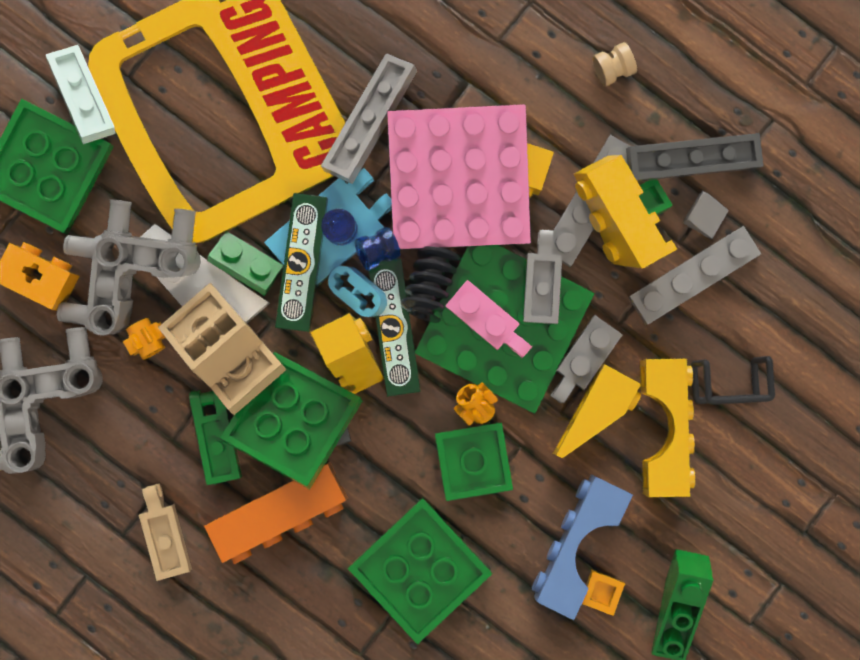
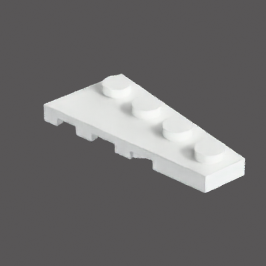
M156 224L140 236L164 241L172 239L171 234ZM178 253L175 260L177 267L181 270L184 266V258ZM201 255V264L196 273L182 277H157L181 306L185 305L211 283L246 323L270 304L242 283L207 262V259Z

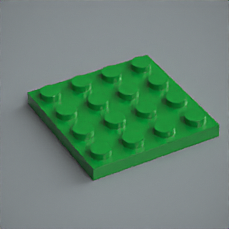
M499 245L468 246L457 267L456 273H454L451 279L453 281L452 285L446 289L449 296L448 298H442L440 303L445 307L468 280L520 323L514 330V333L524 339L532 348L523 358L517 355L505 343L496 350L445 307L443 311H435L434 315L439 317L441 321L439 323H429L415 354L476 385L483 382L494 394L535 414L595 293L561 276L558 324L523 322L527 259Z

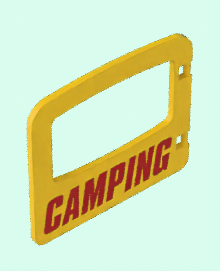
M181 0L136 22L137 24L121 32H116L102 39L90 52L89 70L114 124L115 131L142 183L172 230L174 209H193L173 181L144 128L121 73L122 63L190 28L200 27L219 51L244 94L269 147L276 171L272 177L205 211L196 212L193 242L202 243L209 241L293 198L294 193L301 194L334 177L324 172L321 164L344 127L345 121L281 0H226L222 3L219 0ZM142 32L145 40L127 49L123 40Z

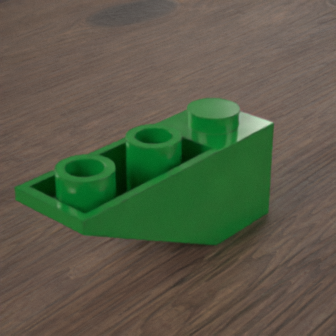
M675 549L666 577L651 651L652 655L674 660H686L714 581L709 556Z

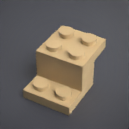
M211 283L158 327L189 368L214 391L233 415L287 370Z

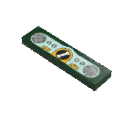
M299 193L293 194L275 328L310 332L328 206L327 197Z
M401 259L368 263L370 280L385 293L387 298V306L384 312L376 316L387 397L421 392L410 315L400 304L401 300L407 297L405 294Z

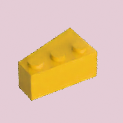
M622 155L606 156L574 173L577 181L575 184L576 191L579 197L586 201L591 212L589 220L593 228L600 233L604 244L602 247L605 256L614 265L643 269L677 250L673 241L671 240L666 243L655 224L659 223L660 219L656 212L649 214L641 202L639 195L644 192Z

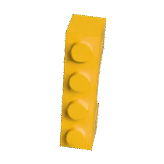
M687 359L640 360L641 394L654 399L662 407L668 420V435L664 445L656 454L642 461L643 495L648 497H690V488L695 487L694 468H690L689 454L694 453L695 447L694 436L689 434V420H693L694 415L693 401L688 400V386H692L693 383L692 367L687 366Z

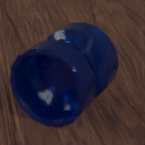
M336 208L326 213L322 219V232L331 243L337 246H345L355 240L358 234V225L350 212Z
M388 227L377 230L374 236L368 237L365 235L355 240L358 258L363 267L368 271L378 267L380 262L384 260L391 262L400 257L398 242Z

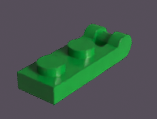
M201 390L190 392V404L206 485L242 478L237 449L220 439L231 421L229 410L214 391L202 393ZM215 404L217 414L206 416L205 406Z

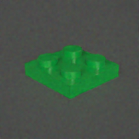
M502 422L435 433L446 501L513 490Z

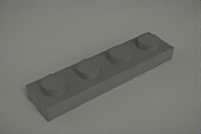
M760 133L630 146L626 148L628 167L637 181L764 167Z

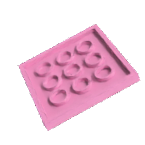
M526 105L387 111L394 249L424 248L425 246L458 247L531 243Z

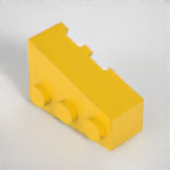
M349 313L310 332L325 364L335 378H340L338 381L342 388L344 387V389L356 394L385 380L367 343L373 339L361 318L355 319Z

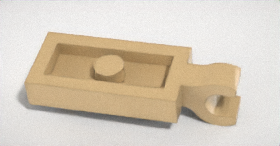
M160 483L147 486L142 491L148 511L139 514L156 581L188 573L192 570L175 504L164 506V496Z

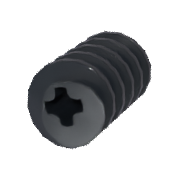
M425 246L424 248H419L417 252L419 260H416L413 264L416 272L410 274L409 281L411 285H407L405 288V294L408 297L403 298L400 304L405 311L416 318L427 322L439 323L441 319L434 315L433 311H443L445 307L437 302V298H448L449 294L442 290L441 286L452 285L453 281L447 278L445 273H456L457 269L449 264V261H459L460 257L448 249Z

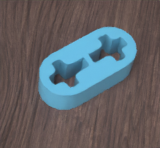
M338 266L331 271L328 278L331 291L357 314L364 317H376L384 312L387 306L385 293L359 270L349 266ZM342 275H350L347 280L355 287L354 289L341 287L343 285V280L340 279ZM361 294L365 296L374 295L372 302L375 304L374 308H366L368 302Z

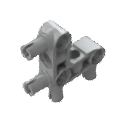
M110 200L108 228L104 230V233L95 238L68 235L64 240L63 250L65 254L91 258L92 265L88 305L61 302L57 309L58 321L85 325L86 329L99 336L124 331L130 323L133 300L130 298L132 277L136 274V271L151 272L152 276L167 278L190 276L199 269L201 264L200 255L197 251L196 242H193L196 211L174 209L172 239L164 241L132 236V233L129 232L132 202ZM115 244L119 248V257L117 258V260L114 258L112 252L113 246ZM178 253L184 258V266L181 270L177 267L175 260ZM107 312H109L112 316L111 326H109L106 322Z
M86 327L66 329L70 360H66L67 363L27 369V367L23 366L20 338L0 339L2 370H0V440L2 447L0 450V471L4 470V472L9 474L33 471L43 465L46 457L44 433L40 432L37 408L40 407V403L44 402V399L60 397L61 399L76 398L96 392L100 388L103 376L97 368L96 360L90 356ZM82 370H86L90 377L88 385L84 388L80 387L77 382V376ZM15 380L22 387L21 393L17 398L10 391L11 385ZM23 448L28 449L31 454V460L28 465L23 464L20 460V452Z

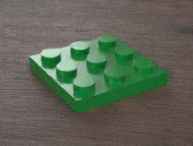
M21 98L0 138V201L68 235L114 146L103 139L83 144L75 125Z
M274 352L275 357L287 370L233 416L220 439L310 490L363 401L361 397Z
M421 498L348 567V570L417 645L492 575V571L424 498Z

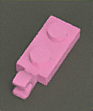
M468 280L445 306L496 350L505 343L517 355L523 358L532 348L530 344L514 333V330L520 323Z

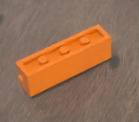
M331 462L324 465L310 490L295 481H291L206 524L204 527L221 562L224 563L232 559L233 563L236 564L253 555L250 549L262 543L264 548H268L283 540L281 533L293 528L295 533L300 532L314 524L311 518L321 513H324L327 518L343 510L342 503L348 499V496L343 486H340Z

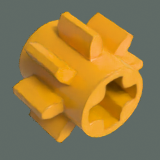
M145 318L126 329L129 338L124 340L123 344L130 356L140 354L142 360H145L165 349L162 339L166 337L158 328L161 322L152 324L149 318Z
M483 382L478 386L468 384L457 393L456 401L458 405L454 407V410L469 426L473 422L483 424L493 417L495 413L493 404L498 401V398Z

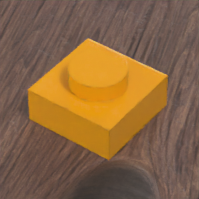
M591 570L586 583L589 589L582 604L614 616L625 583Z

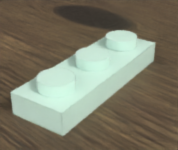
M76 45L46 54L48 65L82 143L86 144L116 134L114 124L79 46Z

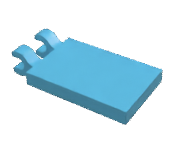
M365 168L360 170L353 184H346L344 180L338 178L318 195L328 198L316 288L329 277L334 268L346 263L385 229L379 220L392 210V199L386 193L379 198L370 209L357 196L374 182L373 177ZM290 220L264 242L283 265Z

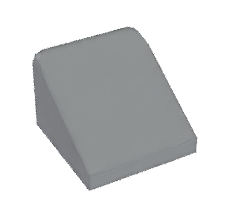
M703 191L696 198L683 224L709 239H713L729 210Z

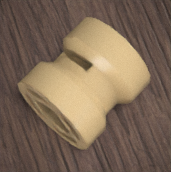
M625 42L614 46L613 50L609 53L600 52L592 56L595 72L605 87L615 83L617 77H629L637 73L634 55Z

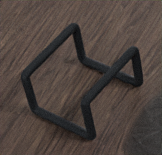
M770 356L752 358L753 394L712 397L709 361L706 359L695 360L691 363L693 371V400L697 404L717 405L769 402L775 397L773 360ZM766 363L768 395H760L758 364ZM698 367H703L705 397H699Z

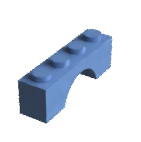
M592 474L589 480H582L575 496L579 499L574 511L568 510L563 519L561 528L565 531L560 541H554L548 551L546 559L550 560V563L545 573L540 571L533 583L532 590L535 591L534 598L537 603L572 620L575 619L589 589L579 577L576 569L575 557L577 548L581 540L590 531L602 526H619L633 494Z

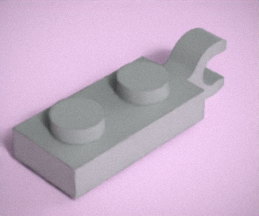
M539 230L537 254H527L523 322L558 324L562 255H552V230Z
M596 315L593 316L560 363L556 372L561 374L563 378L550 396L558 402L564 403L575 385L585 390L623 334Z

